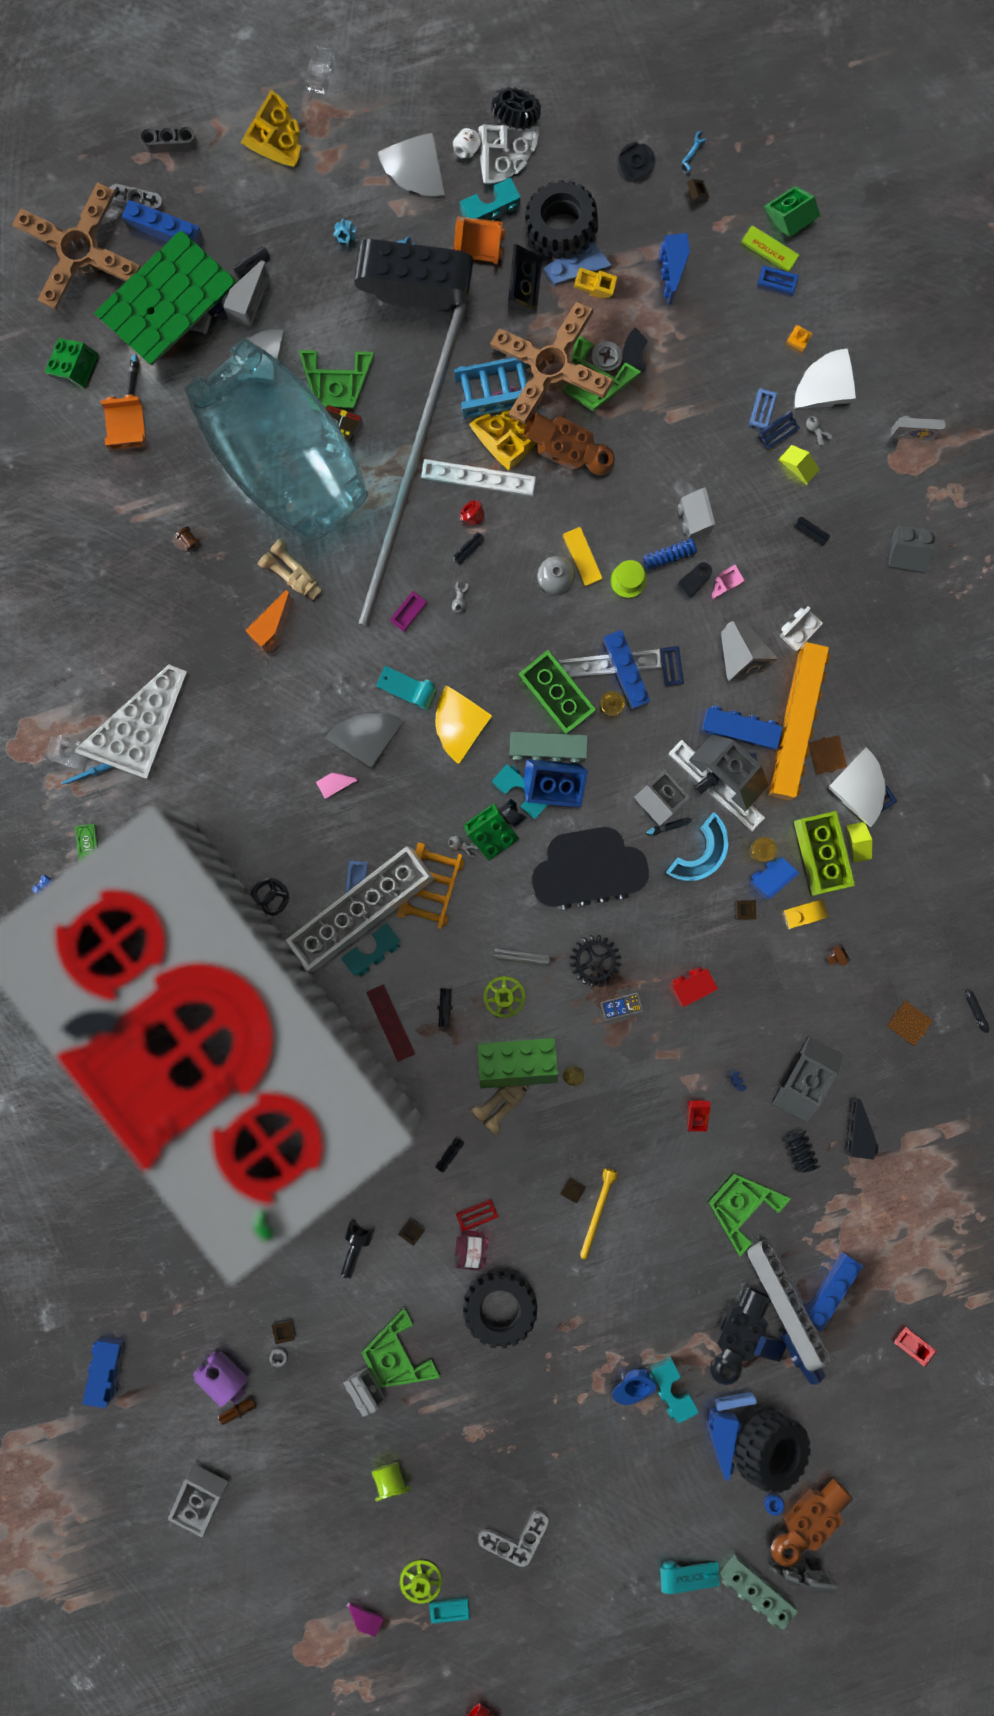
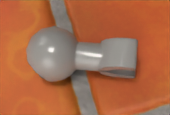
M811 416L808 418L806 426L810 431L816 433L818 436L817 442L820 446L824 444L822 436H825L827 440L832 438L831 434L822 430L820 427L821 420L818 417Z
M456 582L455 590L457 597L452 602V608L455 612L461 613L467 607L464 594L468 591V584L466 583L465 588L460 592L459 584Z
M452 836L448 840L450 849L454 851L461 849L466 851L469 857L474 858L475 853L470 851L471 848L478 849L474 843L466 844L459 836Z

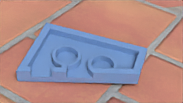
M593 241L587 250H581V254L577 256L573 254L571 258L567 259L560 257V259H556L547 265L543 271L553 285L556 286L575 280L580 267L596 272L611 268V264Z

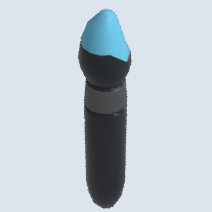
M136 354L130 359L126 395H133L138 367V357Z
M682 818L659 827L654 826L646 833L652 836L658 835L660 832L688 825L692 819Z

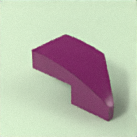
M348 1602L347 1606L357 1630L376 1637L384 1619L382 1615L364 1610L361 1605Z

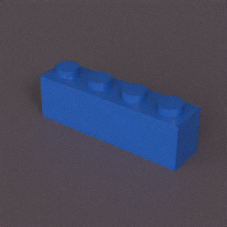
M128 200L122 215L126 226L167 242L181 230L198 245L203 236L199 226Z
M619 630L603 638L604 645L630 709L633 710L648 704L651 700L623 631Z
M718 706L707 708L701 732L773 751L778 748L783 728L778 725V722L772 720L763 722L760 721L759 717L752 715L744 717L741 716L742 713L737 711L724 712L723 708Z
M844 1252L840 1254L806 1308V1312L815 1329L820 1332L828 1323L863 1267L858 1261Z

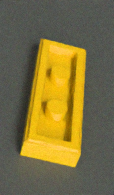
M581 527L564 533V540L584 586L586 587L601 581L603 578Z

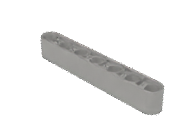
M762 1240L750 1246L747 1250L749 1259L805 1367L813 1372L829 1365L830 1356L773 1246L768 1240Z

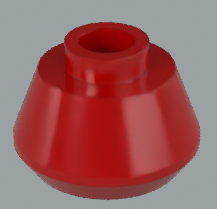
M477 500L468 502L460 511V519L470 525L480 524L484 520L483 516L485 514L481 502Z

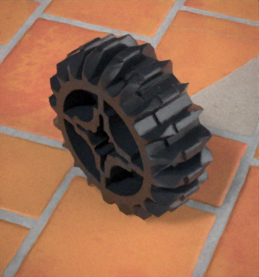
M507 86V88L497 90L492 97L490 112L493 114L492 117L497 118V122H502L503 126L507 125L509 128L512 127L516 130L518 128L525 130V128L531 129V127H534L538 119H540L541 104L535 98V95L529 94V91Z
M590 935V942L583 938L584 945L582 946L581 943L577 942L576 945L580 949H572L574 953H577L576 956H570V959H575V963H570V967H577L572 973L576 974L579 972L580 975L577 977V980L584 977V985L587 984L588 980H591V987H594L595 981H597L598 987L602 986L601 980H604L606 985L609 984L607 977L614 980L615 977L612 975V972L619 974V970L615 969V966L622 965L621 963H616V959L622 958L621 955L615 956L614 954L619 951V948L612 950L611 947L615 943L611 942L607 945V937L601 942V935L597 936V941H594L593 935ZM591 945H600L606 948L608 952L598 955L594 952ZM584 949H586L589 959L580 966V956ZM595 955L596 958L598 956L600 958L604 956V958H602L598 962L600 970L598 966L595 967V964L593 966L592 964L587 966V964L591 963V961L593 960L592 957ZM611 957V966L607 973H605L602 966L603 961ZM593 967L597 970L600 977L588 976L584 973V970Z

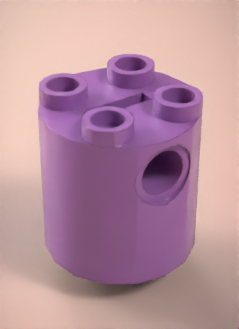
M215 1350L207 1358L208 1364L205 1367L201 1365L193 1373L195 1377L193 1381L222 1408L229 1400L236 1404L245 1395L246 1392L241 1387L249 1378L222 1351L218 1353ZM211 1368H217L220 1373L213 1377L208 1371Z

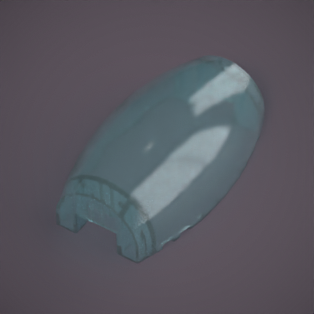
M243 338L229 350L233 356L205 380L198 376L184 388L192 412L215 457L239 488L260 509L287 530L309 543L317 541L345 522L366 501L369 493L361 470L337 423L304 382L264 349Z

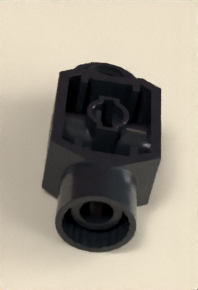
M748 1286L740 1303H730L714 1338L722 1353L715 1356L712 1360L710 1372L713 1379L722 1385H731L738 1381L742 1373V1361L753 1360L755 1356L754 1351L760 1337L764 1336L769 1325L764 1315L771 1302L770 1297ZM725 1366L732 1368L728 1374H723L722 1369Z

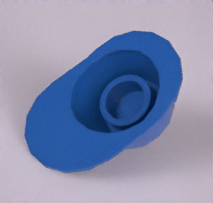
M648 1369L631 1370L627 1373L624 1382L614 1388L612 1393L613 1399L622 1405L637 1403L653 1394L656 1390V1384L651 1380Z

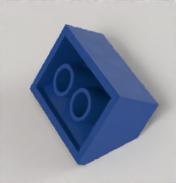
M527 759L524 772L526 802L581 807L588 770L581 764Z

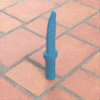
M103 763L96 767H90V770L63 781L62 785L74 783L91 775L95 777L99 773L113 768V766Z

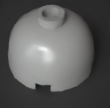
M549 557L538 568V584L548 594H564L574 583V567L564 557Z

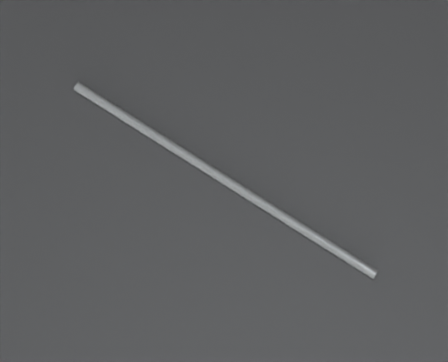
M466 303L456 305L358 623L363 626H368Z

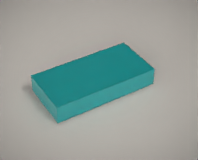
M468 1598L429 1602L431 1624L470 1620Z

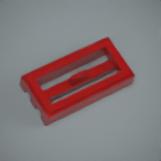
M492 1199L456 1213L463 1232L499 1218ZM490 1205V1208H487L483 1211H480L463 1219L461 1218V1216L465 1214H468L472 1211ZM489 1212L493 1213V1215L483 1218L479 1221H476L466 1226L464 1225L465 1222L475 1219L479 1216H482Z

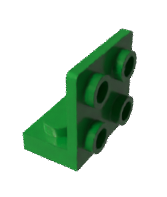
M59 338L47 363L45 373L67 378L77 386L85 388L99 353L85 343Z
M495 803L464 824L467 836L488 860L493 859L519 840L518 835L502 817Z

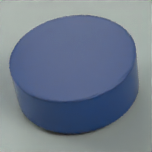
M771 1494L765 1499L764 1505L770 1515L777 1516L784 1511L785 1503L781 1496Z

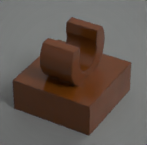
M842 943L832 949L834 954L827 958L830 965L839 961L841 966L848 964L851 960Z

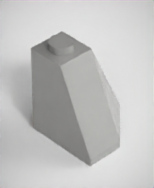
M731 621L721 632L728 681H743L748 678L747 674H753L756 671L758 673L763 672L778 659L745 621Z

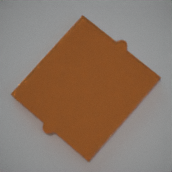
M839 735L829 738L822 737L821 740L808 743L816 775L827 772L833 773L835 770L847 768Z
M904 1001L899 1010L894 1012V1016L887 1027L915 1046L922 1035H926L925 1031L933 1020L907 1001Z

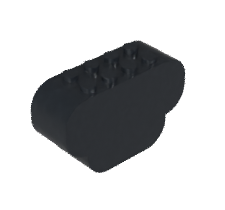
M366 239L359 243L354 284L359 290L375 294L379 300L388 304L431 310H446L450 308L451 304H465L469 301L474 258L466 252L454 249Z
M599 827L556 836L547 848V860L535 868L531 883L534 897L540 904L546 907L559 906V909L563 910L572 908L571 904L576 903L580 907L590 905L593 900H597V903L609 902L610 897H616V900L629 898V894L641 890L646 885L649 879V868L645 855L637 848L625 847L624 840L618 831L610 827Z

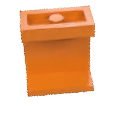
M126 395L125 398L107 397L106 400H101V405L105 412L107 437L104 439L108 450L147 446L143 406L139 396Z

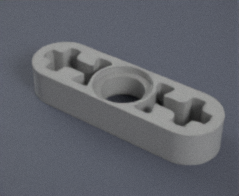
M114 184L110 187L115 193L118 191L121 193L117 198L114 196L112 202L115 204L126 206L128 200H131L134 194H138L141 196V199L137 203L161 211L163 208V201L157 193L120 184ZM154 199H156L158 204H154V206H152L150 202H153Z

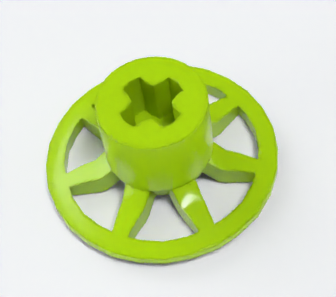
M500 976L494 978L486 986L483 997L484 1003L488 1011L500 1018L512 1017L522 1009L525 1002V991L521 983L509 976ZM502 980V988L500 989L492 986V984ZM506 980L513 981L516 986L511 989L507 988ZM518 987L521 990L522 999L514 997L513 992ZM491 988L495 992V996L487 1000V992ZM489 1002H496L498 1005L496 1012L490 1008ZM512 1002H521L518 1009L513 1012ZM502 1007H507L510 1014L504 1015L499 1014Z
M416 1560L409 1563L403 1569L400 1576V1588L403 1595L414 1603L424 1604L432 1601L437 1597L442 1587V1576L439 1569L433 1563L426 1560ZM421 1564L428 1565L431 1568L423 1574ZM414 1565H417L416 1575L408 1571ZM434 1570L438 1575L439 1581L429 1579ZM406 1575L412 1581L404 1586L403 1579ZM438 1585L437 1590L432 1595L430 1587ZM411 1589L414 1597H411L406 1590Z

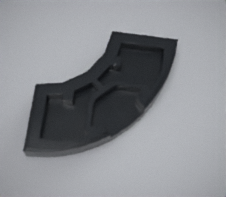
M636 327L630 332L625 341L623 365L627 363L642 373L646 370V365L642 359V351L648 340Z
M104 1010L86 1011L72 1017L60 1030L77 1041H81L86 1035L93 1032L110 1035L122 1017Z

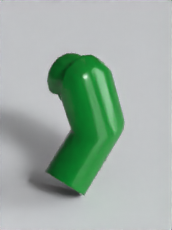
M258 1209L253 1229L260 1240H272L274 1238V1231L265 1225L267 1211Z

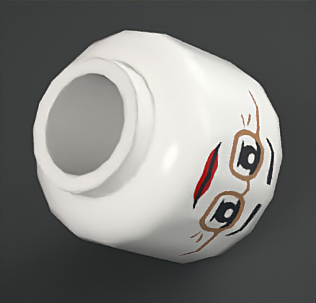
M468 128L462 129L453 141L454 151L461 158H471L481 145L478 133Z

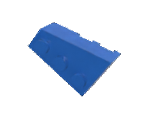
M100 1337L93 1343L91 1351L93 1358L88 1368L89 1376L85 1386L82 1405L106 1408L114 1399L123 1340Z

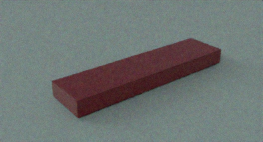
M383 984L367 991V996L397 1062L415 1055L385 985Z

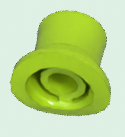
M626 560L617 566L612 573V589L621 597H636L646 587L647 577L644 568L637 561Z
M399 1462L390 1463L371 1471L379 1493V1497L375 1499L376 1502L411 1491L410 1485H405Z

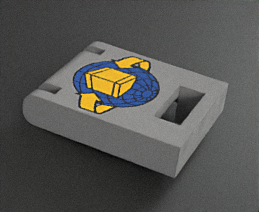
M902 416L892 426L891 438L934 440L945 428V421Z

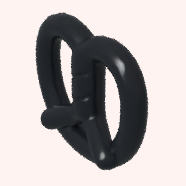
M264 878L258 881L251 889L252 898L258 905H261L263 911L268 915L273 916L281 913L288 903L289 894L287 888L275 878ZM265 884H269L271 890L263 899H259L256 896L258 889ZM275 896L283 897L278 908L274 910L268 908V903Z

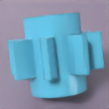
M343 218L341 223L337 222L334 226L336 230L333 235L337 237L339 243L342 242L348 245L350 239L352 241L355 240L357 236L355 233L358 228L354 227L352 220L345 221Z

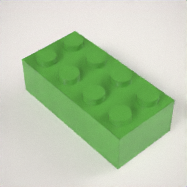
M550 650L545 651L518 674L566 734L572 732L598 710Z
M555 1038L477 1044L480 1089L558 1083Z

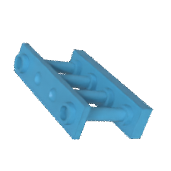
M508 358L468 367L461 366L454 369L455 381H462L466 399L465 402H461L463 419L510 410L528 382L525 369L530 368L529 364L516 358ZM517 370L522 390L511 392L506 372ZM499 374L503 394L492 396L488 376ZM481 379L484 398L473 399L469 380Z

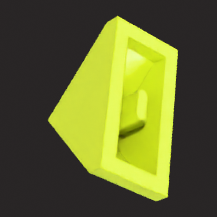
M793 445L779 459L780 462L806 484L820 471L809 452Z
M865 822L846 825L852 862L871 860L872 837Z

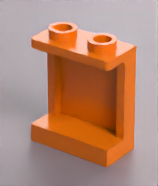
M458 216L456 219L453 249L466 252L475 260L491 261L498 265L499 259H503L504 248L500 247L501 240H505L506 228H502L503 222Z

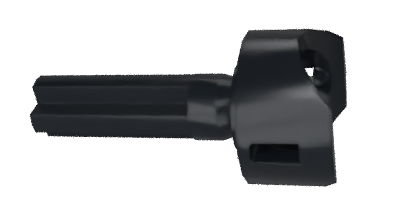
M510 799L500 807L505 821L516 828L527 819L522 813H518L517 803L513 799Z
M354 1221L349 1223L345 1239L350 1242V1246L340 1274L343 1278L349 1279L352 1278L361 1246H369L374 1233V1229L365 1230Z

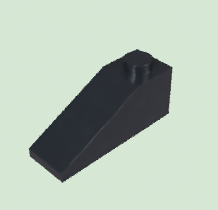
M853 1097L847 1155L874 1160L875 1155L878 1154V1144L876 1143V1138L862 1100Z

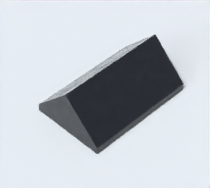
M514 244L508 310L537 312L542 256L518 244Z

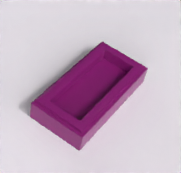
M412 591L389 621L405 633L428 602Z

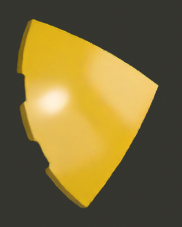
M272 89L240 143L264 157L294 167L301 149V145H299V126L297 120H293L289 113V106Z
M502 411L500 415L494 416L486 414L472 421L470 427L489 452L509 471L537 444L523 437L526 424L511 418L508 414L510 411Z
M446 685L440 694L436 706V730L444 750L456 763L460 764L492 719V715Z

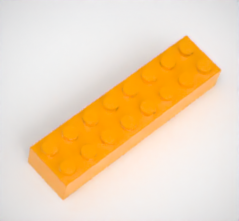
M806 642L799 649L768 796L791 801L797 795H800L802 784H799L806 770V765L803 764L804 759L808 758L810 747L807 745L814 733L812 722L816 720L818 715V709L815 708L817 701L820 702L822 696L820 685L824 683L826 678L824 667L825 664L828 665L830 660L829 647Z

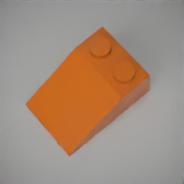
M287 590L245 630L266 653L269 650L273 651L279 644L278 641L280 640L293 602Z

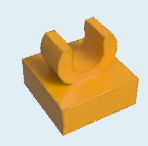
M796 324L786 343L803 352L813 333Z

